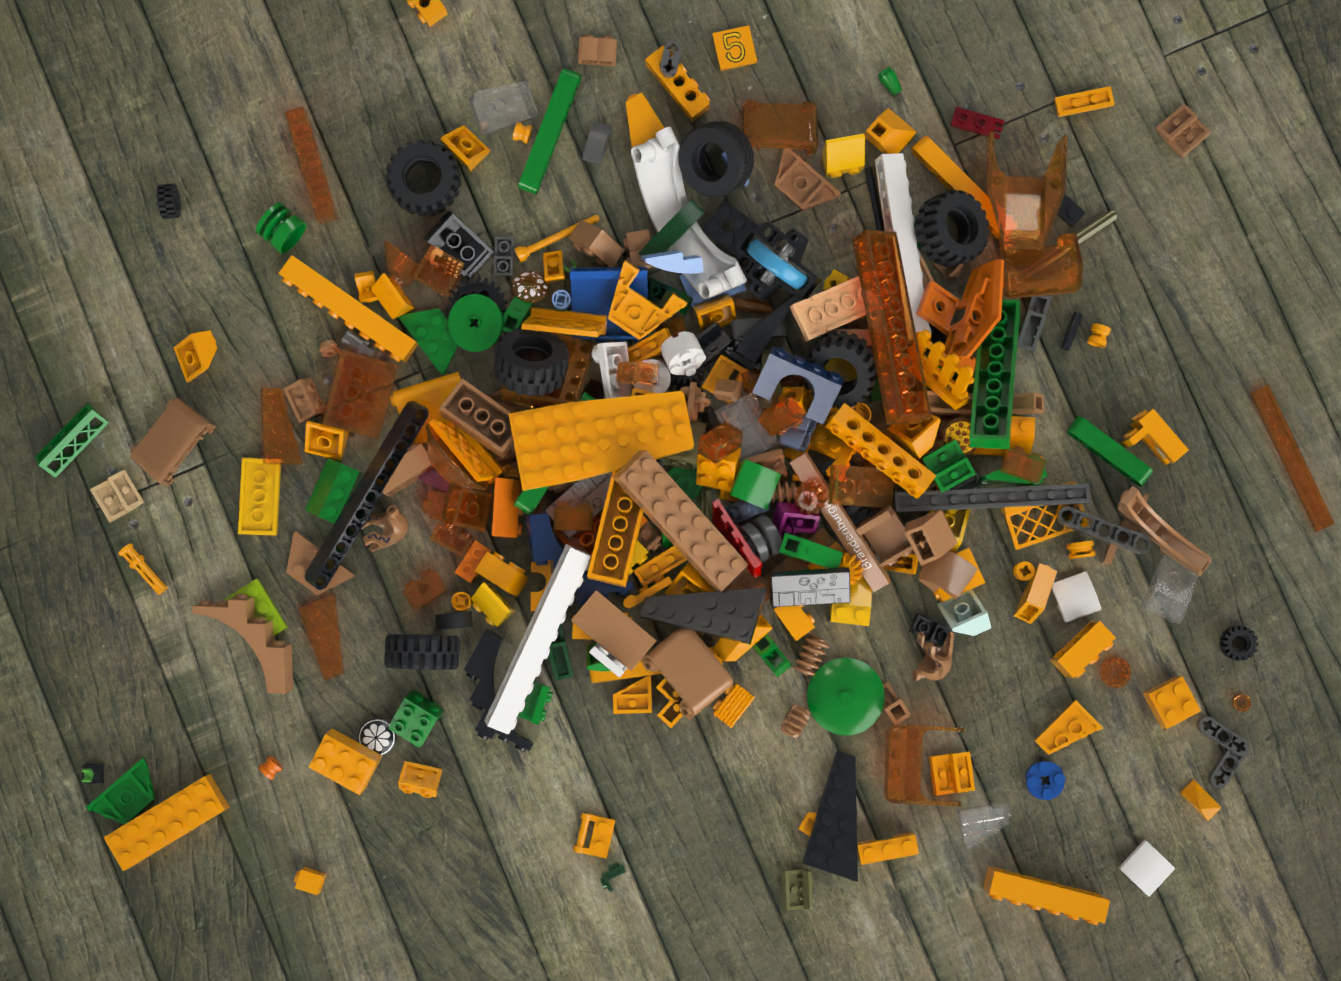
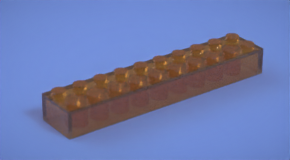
M865 230L852 238L886 422L887 425L919 424L932 418L897 232Z

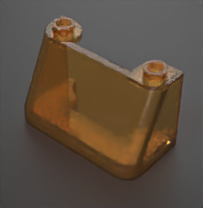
M747 100L746 103L742 104L741 130L747 135L746 137L751 142L752 148L756 147V150H760V148H786L802 151V148H804L806 154H816L818 148V107L813 102L782 104L757 103L756 100Z
M1076 232L1060 235L1056 240V245L1018 249L1016 240L999 239L1000 259L1004 260L1003 290L1006 297L1021 298L1074 293L1081 288L1083 262Z

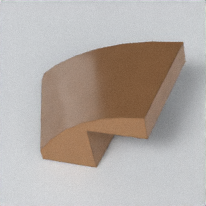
M949 550L939 559L921 565L919 581L933 592L941 588L956 600L978 569Z

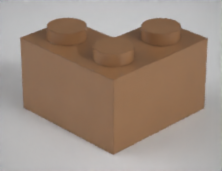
M583 220L579 222L568 237L573 242L572 246L579 252L583 251L589 257L593 256L595 258L594 262L601 267H614L625 251L602 229Z

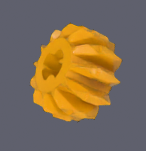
M848 552L842 556L839 568L849 567L850 584L854 585L857 583V580L862 578L861 572L864 568L859 566L862 560L856 561V555L850 557Z

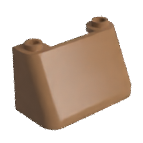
M180 398L169 400L165 406L166 410L140 443L135 444L130 450V458L158 483L168 487L175 480L172 477V473L177 474V468L199 440L205 438L202 435H205L207 432L211 434L217 427Z
M679 627L640 660L646 670L651 672L659 670L683 699L680 702V712L688 720L692 719L733 684L730 674L693 630Z

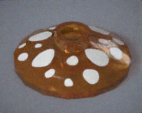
M526 271L514 277L512 291L518 299L524 302L535 303L547 296L549 283L545 281L544 276L541 274Z

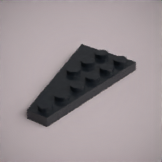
M764 587L645 597L639 616L644 619L751 645L767 589Z
M836 751L801 863L858 882L856 757Z

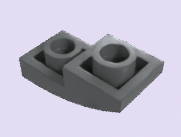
M593 122L582 160L601 164L606 152V144L612 132V126Z
M495 236L494 275L513 276L515 237Z

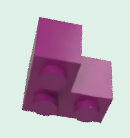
M778 502L772 523L775 525L783 542L785 533L796 536L797 532L815 534L820 515L814 506Z

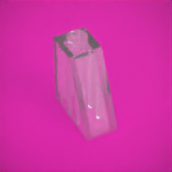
M1004 802L958 809L964 848L967 851L972 850L1009 824V818L1011 817L1010 807L1006 806Z

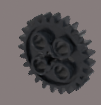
M470 277L468 284L462 280L463 286L460 287L456 284L458 291L451 290L453 298H447L451 304L446 305V308L452 309L459 299L473 292H476V294L489 293V298L498 305L502 316H504L503 312L507 309L503 305L508 303L507 300H502L505 294L499 293L501 290L500 286L494 289V281L488 284L487 278L481 282L480 277H477L476 282ZM474 320L473 326H479L477 324L478 320Z

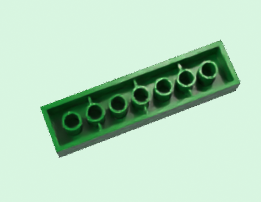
M1002 299L1000 321L977 348L969 436L970 447L1010 449L1020 324V300Z

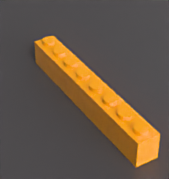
M293 255L290 256L278 273L283 277L282 282L290 287L292 284L298 288L297 292L305 298L308 295L314 299L312 302L321 309L325 306L329 309L328 314L335 319L340 317L345 320L343 324L351 330L354 327L358 329L361 337L367 341L369 339L375 341L374 346L383 352L385 349L391 353L390 357L398 363L400 360L406 363L419 345L412 338Z

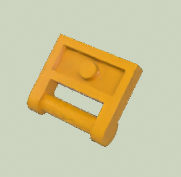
M720 354L702 389L714 395V389L720 379H729L732 372L736 370L739 373L735 380L743 382L745 376L748 377L750 371ZM724 401L730 405L733 403V401Z
M581 812L580 819L582 821L577 843L574 845L573 851L607 859L615 819ZM589 821H593L595 825L590 847H584Z

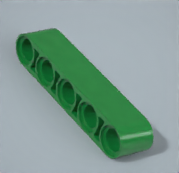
M1077 415L1066 430L1072 438L1140 487L1145 484L1153 473V469L1081 416Z

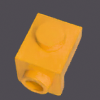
M374 270L355 273L360 303L378 300L371 290L376 283Z

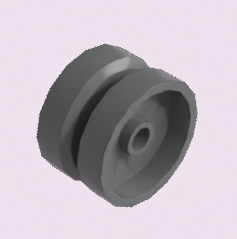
M761 515L754 519L752 524L747 523L738 528L754 555L758 556L762 563L769 559V555L774 557L780 553L782 539L775 525L767 516Z

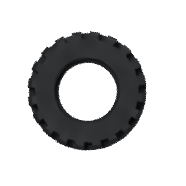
M423 139L417 140L415 144L410 141L406 143L407 147L404 149L402 147L397 149V155L393 154L390 160L392 162L386 168L388 171L386 175L387 187L399 206L413 215L417 213L419 216L424 217L425 214L433 216L439 210L442 213L446 210L445 207L447 205L451 206L454 203L453 198L458 197V188L461 187V174L452 154L443 145H436L431 140H428L426 143ZM420 163L435 164L441 172L439 185L433 191L426 194L412 192L406 183L409 171Z
M950 190L926 200L916 216L915 222H917V225H915V232L918 235L916 239L921 244L922 252H926V256L930 260L934 259V263L944 267H954L976 259L982 254L984 247L988 243L987 237H989L990 230H988L989 220L985 216L987 215L986 211L982 210L981 203L978 200L975 201L974 196L967 194L965 191ZM947 215L957 225V242L948 233L946 227Z
M517 328L513 332L509 331L504 334L496 343L493 364L494 375L502 386H506V389L509 391H515L516 394H527V396H543L544 393L550 394L561 387L566 380L569 351L565 343L557 335H552L551 332Z
M836 331L830 332L828 336L824 334L818 341L816 340L805 357V361L811 364H819L823 369H825L824 361L830 358H841L854 366L858 377L855 380L843 382L832 408H835V406L840 408L844 403L850 407L856 406L858 402L862 403L870 395L879 372L878 357L876 354L873 355V347L871 345L867 346V341L864 338L860 340L857 338V334L852 333L848 335L847 331H841L840 334H837ZM802 376L803 380L806 381V389L812 391L811 395L814 398L815 392L813 385L808 379Z
M387 634L385 637L384 664L386 668L454 670L459 666L460 639L458 636Z

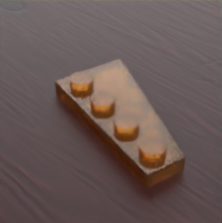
M261 388L263 464H303L302 458L299 456L297 441L293 435V427L288 418V410L282 389Z
M334 594L298 608L324 680L344 674L336 595Z

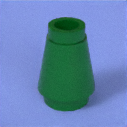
M890 66L877 74L878 80L893 96L903 90L895 70H892Z

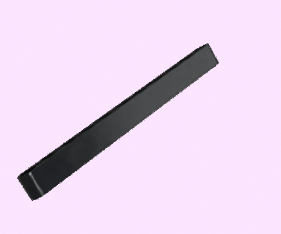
M409 401L404 406L305 573V580L316 589L322 590L328 586L383 494V489L427 420L429 411L418 402Z

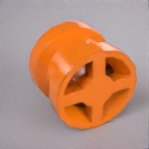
M270 755L266 758L264 764L258 766L262 774L270 780H273L275 774L283 769L282 765Z

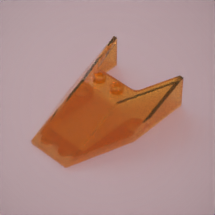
M990 132L986 137L987 191L1004 249H1044L1065 195L1068 135H1063L1057 142L1046 173L1042 178L1006 176L999 170L994 153V132Z

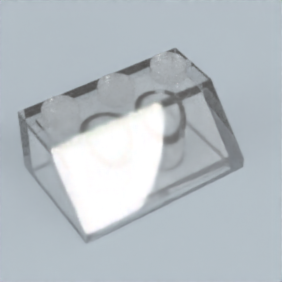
M750 393L738 399L737 402H732L714 411L732 447L741 448L740 463L743 462V459L756 456L780 443L754 393Z

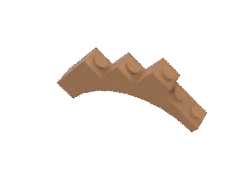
M919 391V411L931 412L933 415L971 416L973 394H968L970 399L967 404L954 410L936 393L932 391ZM1035 392L1014 394L1012 416L1044 414V394Z
M1132 486L1129 490H1125L1118 504L1119 515L1139 527L1140 533L1146 535L1151 541L1159 545L1161 552L1200 577L1210 565L1211 556L1197 548L1169 526L1146 503L1137 488Z
M240 593L235 594V597L228 601L222 600L217 601V603H211V600H200L198 604L192 606V614L205 615L220 620L236 630L248 642L261 663L266 680L267 693L286 694L293 690L292 644H285V641L281 640L274 641L273 620H266L265 617L255 618L254 597H247V594Z

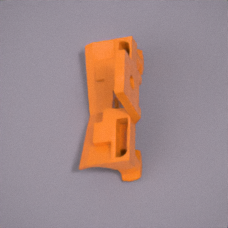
M996 259L972 269L961 300L933 280L927 282L916 312L918 316L948 336L944 353L947 356L952 353L957 354L959 357L958 365L961 368L969 365L972 367L973 372L976 366V359L972 354L1001 319L1004 287V260ZM936 303L940 305V311L937 309ZM966 309L963 319L950 325L955 310ZM972 313L976 315V320L973 319ZM941 360L939 365L943 367L944 362Z

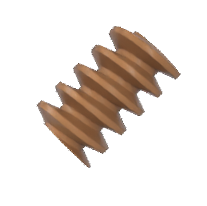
M784 481L782 486L778 482L771 502L772 505H775L776 500H779V502L786 500L787 503H791L794 500L795 504H798L802 500L803 505H806L807 500H809V492L804 487L802 481L799 482L797 487L794 481L791 482L790 487L787 481Z
M809 633L812 639H805L809 646L802 645L805 653H798L802 659H795L798 667L792 666V668L807 676H815L812 668H819L815 662H822L819 654L825 655L826 652L822 648H829V645L826 641Z

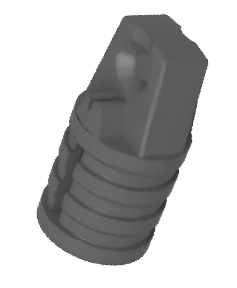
M351 329L341 340V344H345V346L349 347L360 357L364 353L372 359L376 353L368 347L369 341L358 336Z

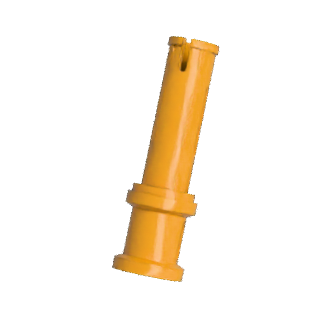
M132 543L122 548L118 555L126 559L130 568L137 570L158 596L167 590L168 587L144 562V556L140 555L133 548L134 545Z

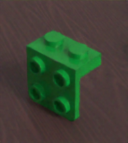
M533 681L532 692L529 695L527 694L524 700V709L518 713L517 717L539 725L541 721L544 722L547 710L544 709L546 703H550L553 692L550 691L551 686Z
M412 690L401 703L389 725V729L415 746L421 747L445 710L439 704L424 698L421 693Z

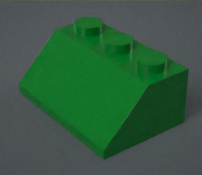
M328 458L305 511L335 524L360 482L363 473Z

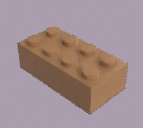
M462 378L439 407L440 415L503 459L514 444L509 420L511 412Z

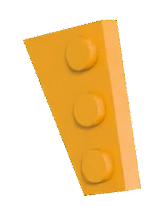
M1074 700L1034 741L1046 754L1050 755L1095 731L1103 729V727Z

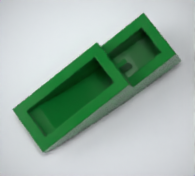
M768 634L752 646L777 678L792 666Z

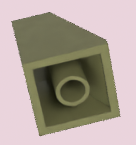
M697 419V422L689 420L694 441L693 449L659 458L660 463L697 471L698 453L703 442L706 441L708 432L707 423L701 419Z

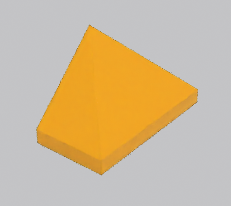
M1194 779L1180 792L1207 821L1222 808Z

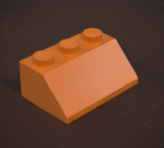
M495 477L493 537L518 539V536L522 535L523 525L519 523L520 515L523 516V511L513 506L522 491L521 480Z

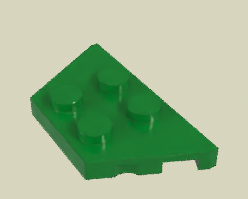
M439 308L399 316L398 318L443 376L455 355L456 349L459 347L450 335L447 318Z
M142 758L85 808L99 813L108 819L111 818L122 825L130 822L156 799L147 759Z

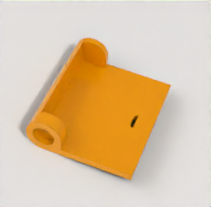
M459 371L392 391L393 395L390 396L393 407H397L399 415L409 401H416L425 406L429 411V416L412 445L416 443L419 445L440 438L429 422L432 419H444L439 413V407L461 380Z

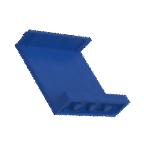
M622 267L570 268L572 311L607 315L606 335H599L598 337L572 335V340L587 342V339H595L596 342H606L607 339H614L615 342H624L626 339H633V341L640 342L648 337L647 334L638 340L608 319ZM636 267L640 271L629 287L648 299L647 267Z

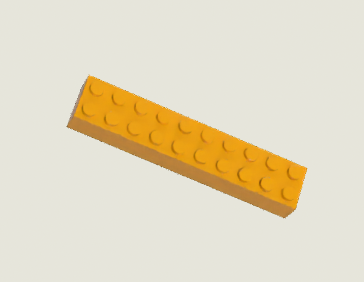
M633 388L631 396L655 393ZM619 470L613 471L612 476L615 475ZM611 476L587 578L626 588L644 512Z

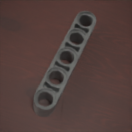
M1064 507L1058 513L1057 519L1061 525L1136 554H1144L1151 547V540L1146 535L1077 509ZM1069 512L1072 515V520H1063L1062 513ZM1080 520H1089L1090 527L1083 528L1080 525ZM1106 526L1109 529V534H1100L1099 527ZM1124 533L1128 539L1126 542H1120L1117 535ZM1136 541H1145L1146 548L1139 549L1136 546Z

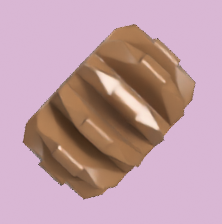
M793 704L783 718L780 727L781 731L790 737L797 738L807 724L810 715L809 711L801 705Z

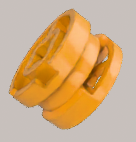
M1094 541L1070 543V546L1066 544L1067 549H1069L1068 559L1096 556L1092 548ZM1086 552V554L1077 555V553Z

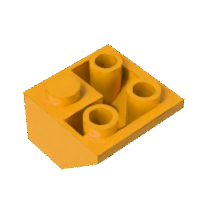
M887 108L870 125L864 135L883 154H899L917 131Z

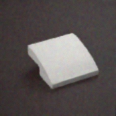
M1087 571L1053 583L1051 590L1065 623L1101 610L1097 594Z
M1145 839L1119 866V869L1148 897L1175 869Z

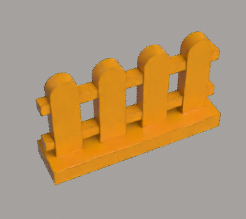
M924 329L921 332H916L914 335L916 338L914 346L909 348L910 353L903 356L900 363L954 410L967 404L970 397L966 390L968 385L972 384L975 380L972 377L974 373L972 367L966 365L961 368L958 365V355L952 353L947 356L944 353L945 345L941 341L933 344L930 341L931 334L928 330ZM927 348L930 350L928 358L924 355ZM941 360L944 362L942 370L938 367ZM955 372L959 374L956 382L952 379Z

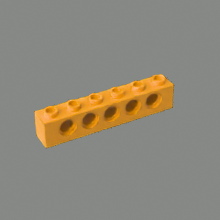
M845 403L825 426L916 499L926 491L936 477L934 473Z

